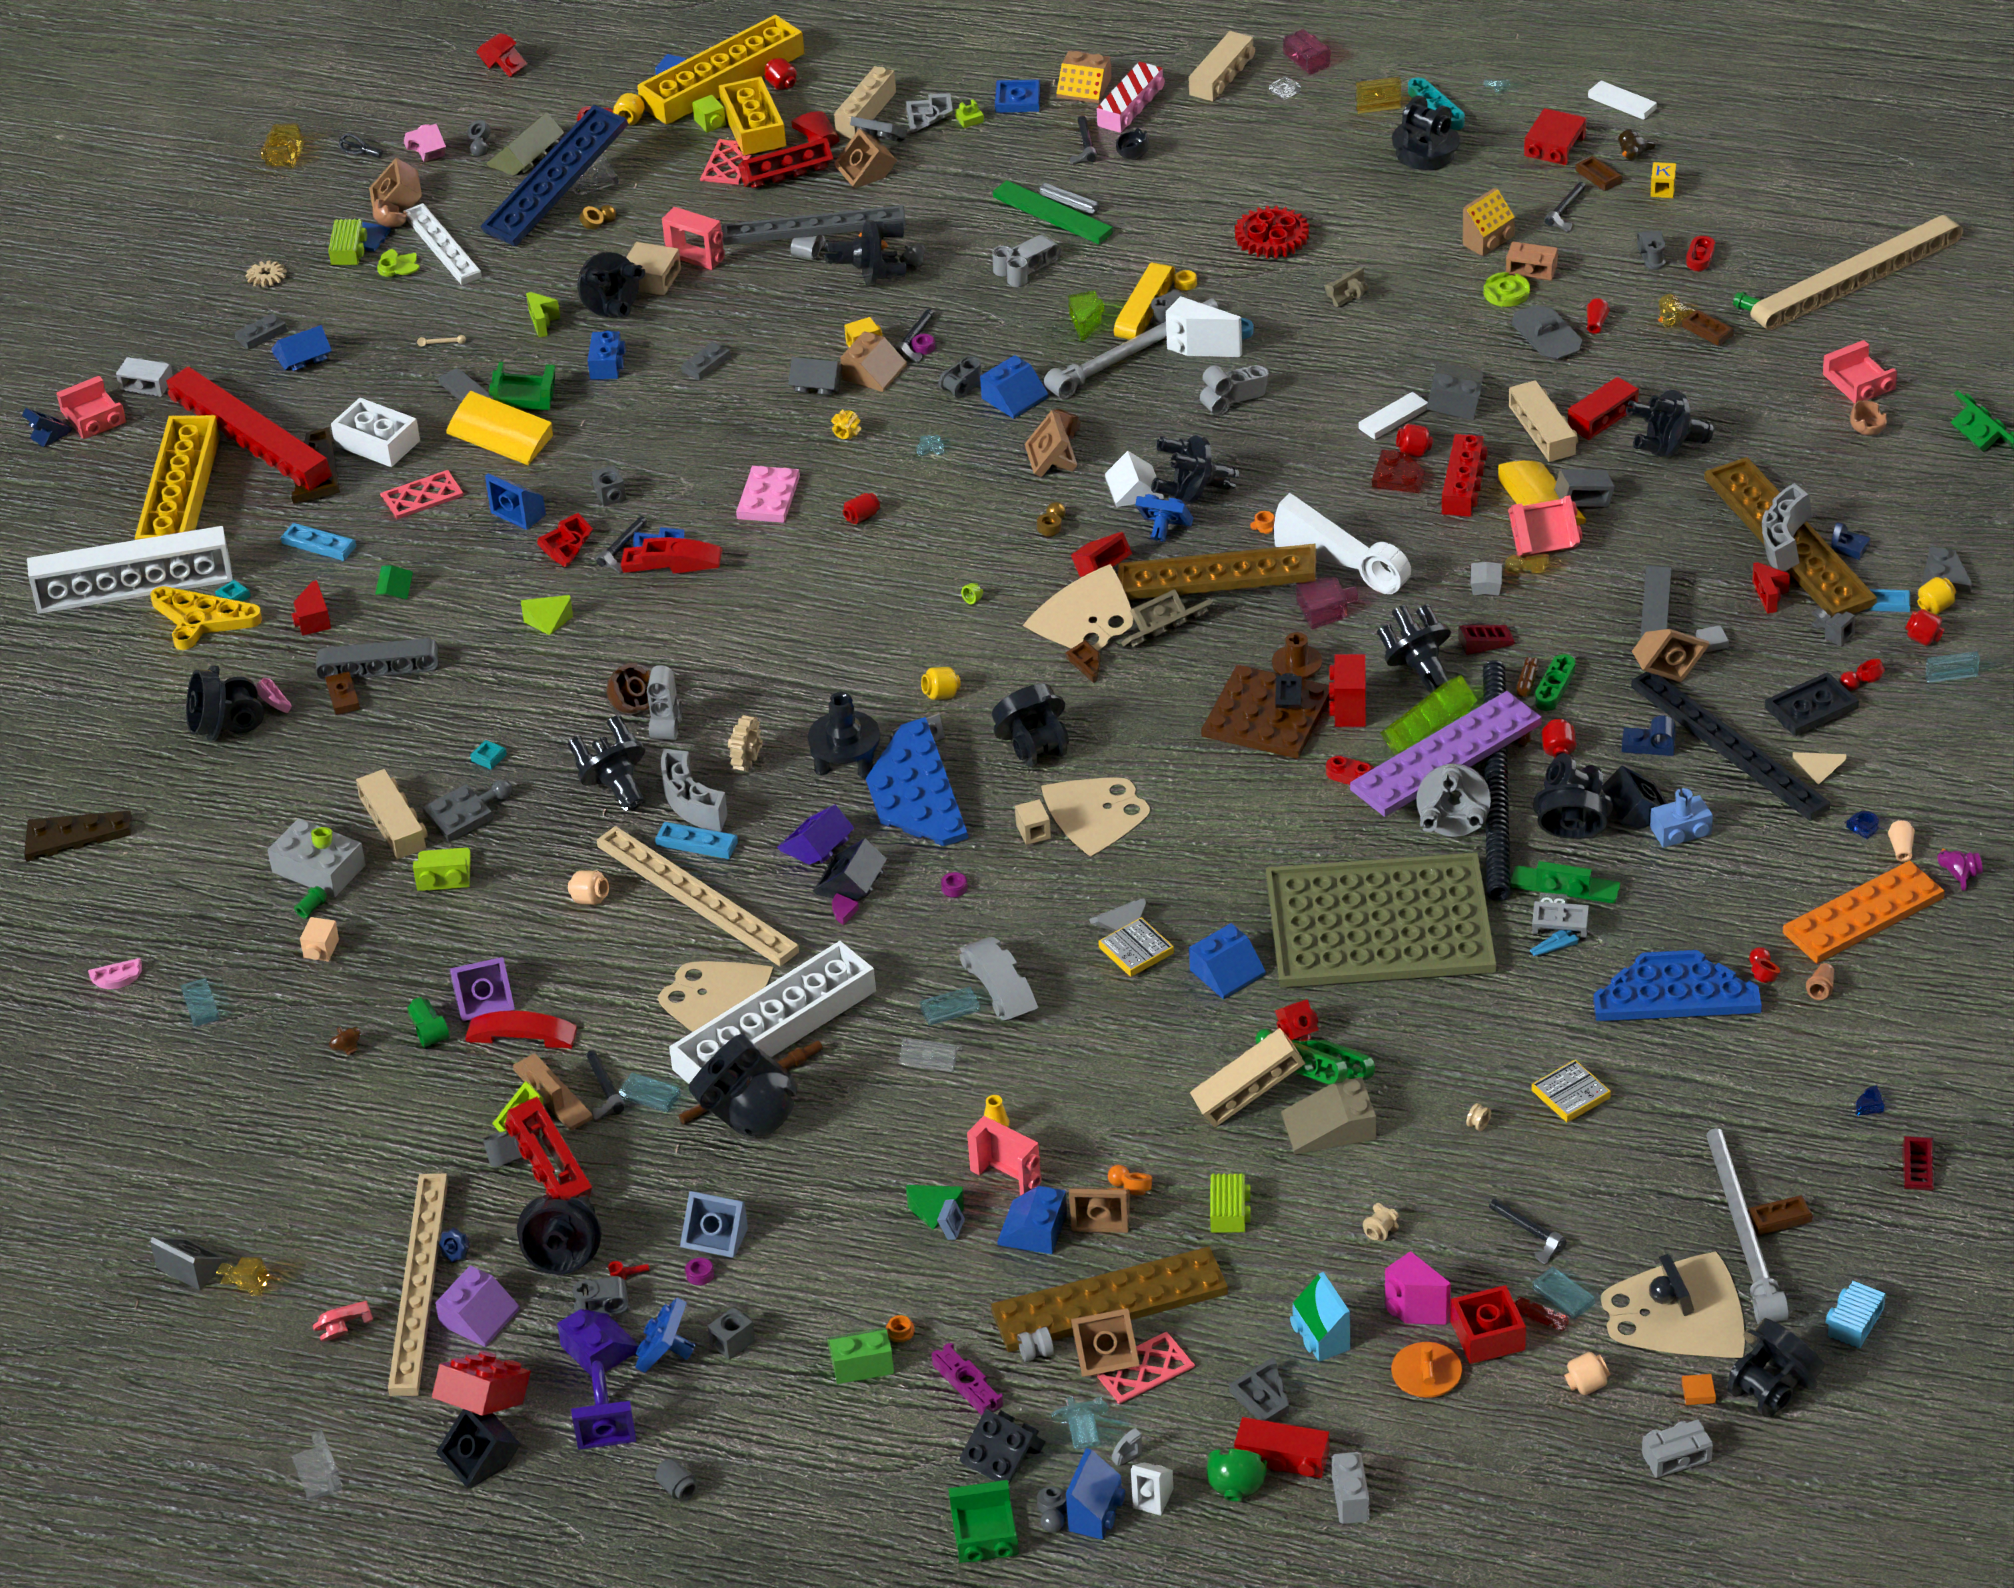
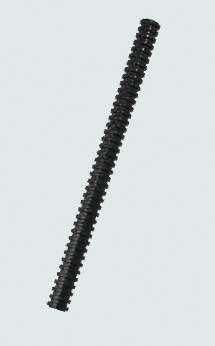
M1490 660L1483 666V704L1506 692L1505 665L1501 661ZM1507 745L1484 759L1485 782L1489 787L1491 795L1490 810L1486 818L1487 895L1495 901L1505 900L1511 894Z

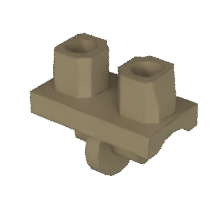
M1360 267L1352 272L1345 273L1335 282L1325 285L1327 297L1332 299L1336 307L1345 304L1353 298L1359 299L1369 289L1364 279V268Z

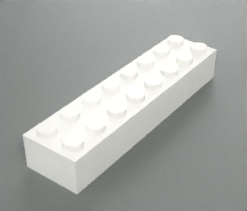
M223 526L27 558L28 577L38 614L148 596L153 589L161 586L184 590L227 583L233 580Z
M838 941L671 1045L669 1049L672 1070L690 1084L700 1069L731 1038L739 1034L748 1036L757 1047L770 1057H773L876 992L874 968L845 944Z

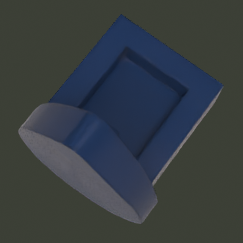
M1837 522L1832 536L1831 548L1835 553L1860 560L1870 546V538L1850 532L1845 524Z

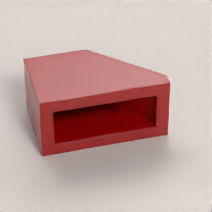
M1119 532L1087 543L1071 554L1079 577H1083L1110 564L1113 568L1130 556L1132 551L1124 532Z
M317 580L312 581L293 602L295 612L291 613L294 627L300 628L302 636L331 629L328 610Z

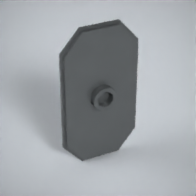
M1533 305L1514 313L1511 324L1540 355L1561 359L1579 352L1582 339L1552 308Z

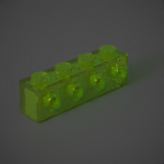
M1462 675L1447 680L1381 731L1380 734L1394 756L1453 723V719L1457 716L1461 718L1471 711L1470 706L1478 700Z

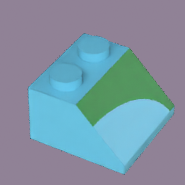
M1319 1273L1293 1302V1316L1290 1317V1321L1296 1333L1300 1332L1307 1351L1309 1353L1313 1352L1320 1362L1350 1350V1311L1325 1273Z

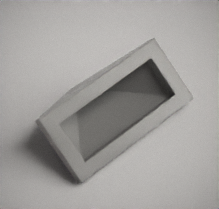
M1144 898L1132 901L1090 918V923L1115 932L1139 919L1146 901Z

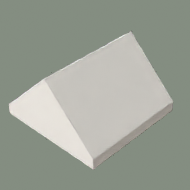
M1129 451L1105 473V478L1116 507L1135 504L1137 496L1145 497L1146 494L1164 499L1163 494L1151 491L1152 481L1156 477L1152 465Z

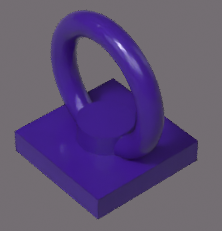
M598 1360L594 1361L591 1365L595 1405L571 1409L578 1450L637 1442L630 1401L609 1403L603 1363Z

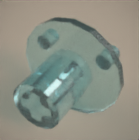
M1074 1397L1066 1398L1067 1406L1052 1412V1421L1069 1423L1074 1449H1086L1097 1446L1099 1438L1095 1417L1109 1411V1404L1103 1401V1397H1096L1094 1401L1075 1403Z

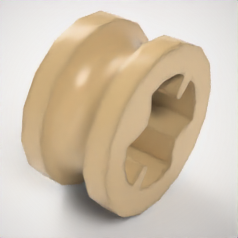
M1479 1103L1474 1104L1467 1116V1126H1475L1478 1131L1484 1130L1490 1120L1491 1109L1488 1107L1482 1108V1105Z

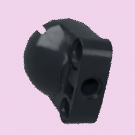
M744 1034L734 1036L722 1046L700 1069L689 1084L690 1093L703 1109L709 1110L734 1131L748 1138H756V1135L760 1137L767 1136L783 1125L794 1107V1101L791 1096L797 1095V1087L790 1072L757 1047Z

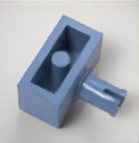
M1682 788V796L1680 797L1681 791L1678 789L1675 793L1676 802L1651 808L1650 828L1663 848L1712 834L1713 815L1700 795L1692 797L1693 793L1691 790Z

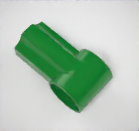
M422 997L413 999L407 1007V1011L415 1025L421 1045L425 1048L449 1039L450 1034L446 1022L442 1016L436 1014L430 1001Z

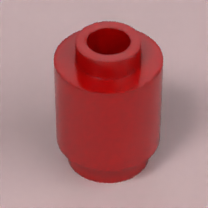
M863 493L844 503L843 515L847 521L857 524L876 514L880 509L879 500L873 493Z

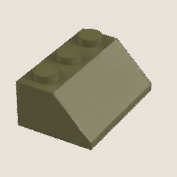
M546 112L486 164L491 168L511 175H516L521 170L525 173L534 165L531 162L532 160L539 161L547 154L545 151L547 147L551 150L560 142L558 138L564 131Z

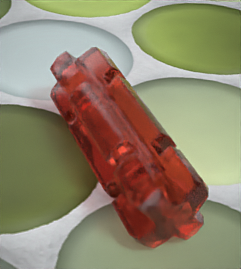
M1519 1296L1515 1301L1519 1313L1523 1316L1528 1314V1318L1547 1326L1552 1324V1328L1559 1331H1564L1568 1326L1569 1316L1559 1311L1556 1314L1554 1309L1535 1301L1530 1303L1531 1300L1523 1296Z

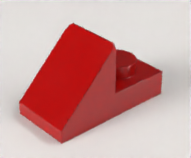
M1759 562L1753 563L1752 583L1767 614L1777 612V603L1781 601V594L1789 592L1790 575Z

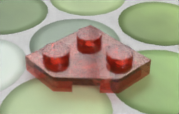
M1382 450L1372 477V487L1419 494L1424 481L1425 471L1405 452Z

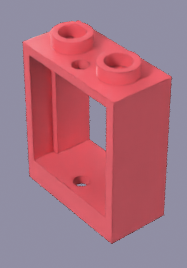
M673 207L662 218L665 246L678 248L680 260L713 270L723 261L725 251L723 249V233L719 220L677 207ZM685 231L704 236L705 249L686 243Z

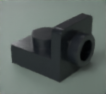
M1292 673L1276 676L1275 708L1301 709L1302 676Z

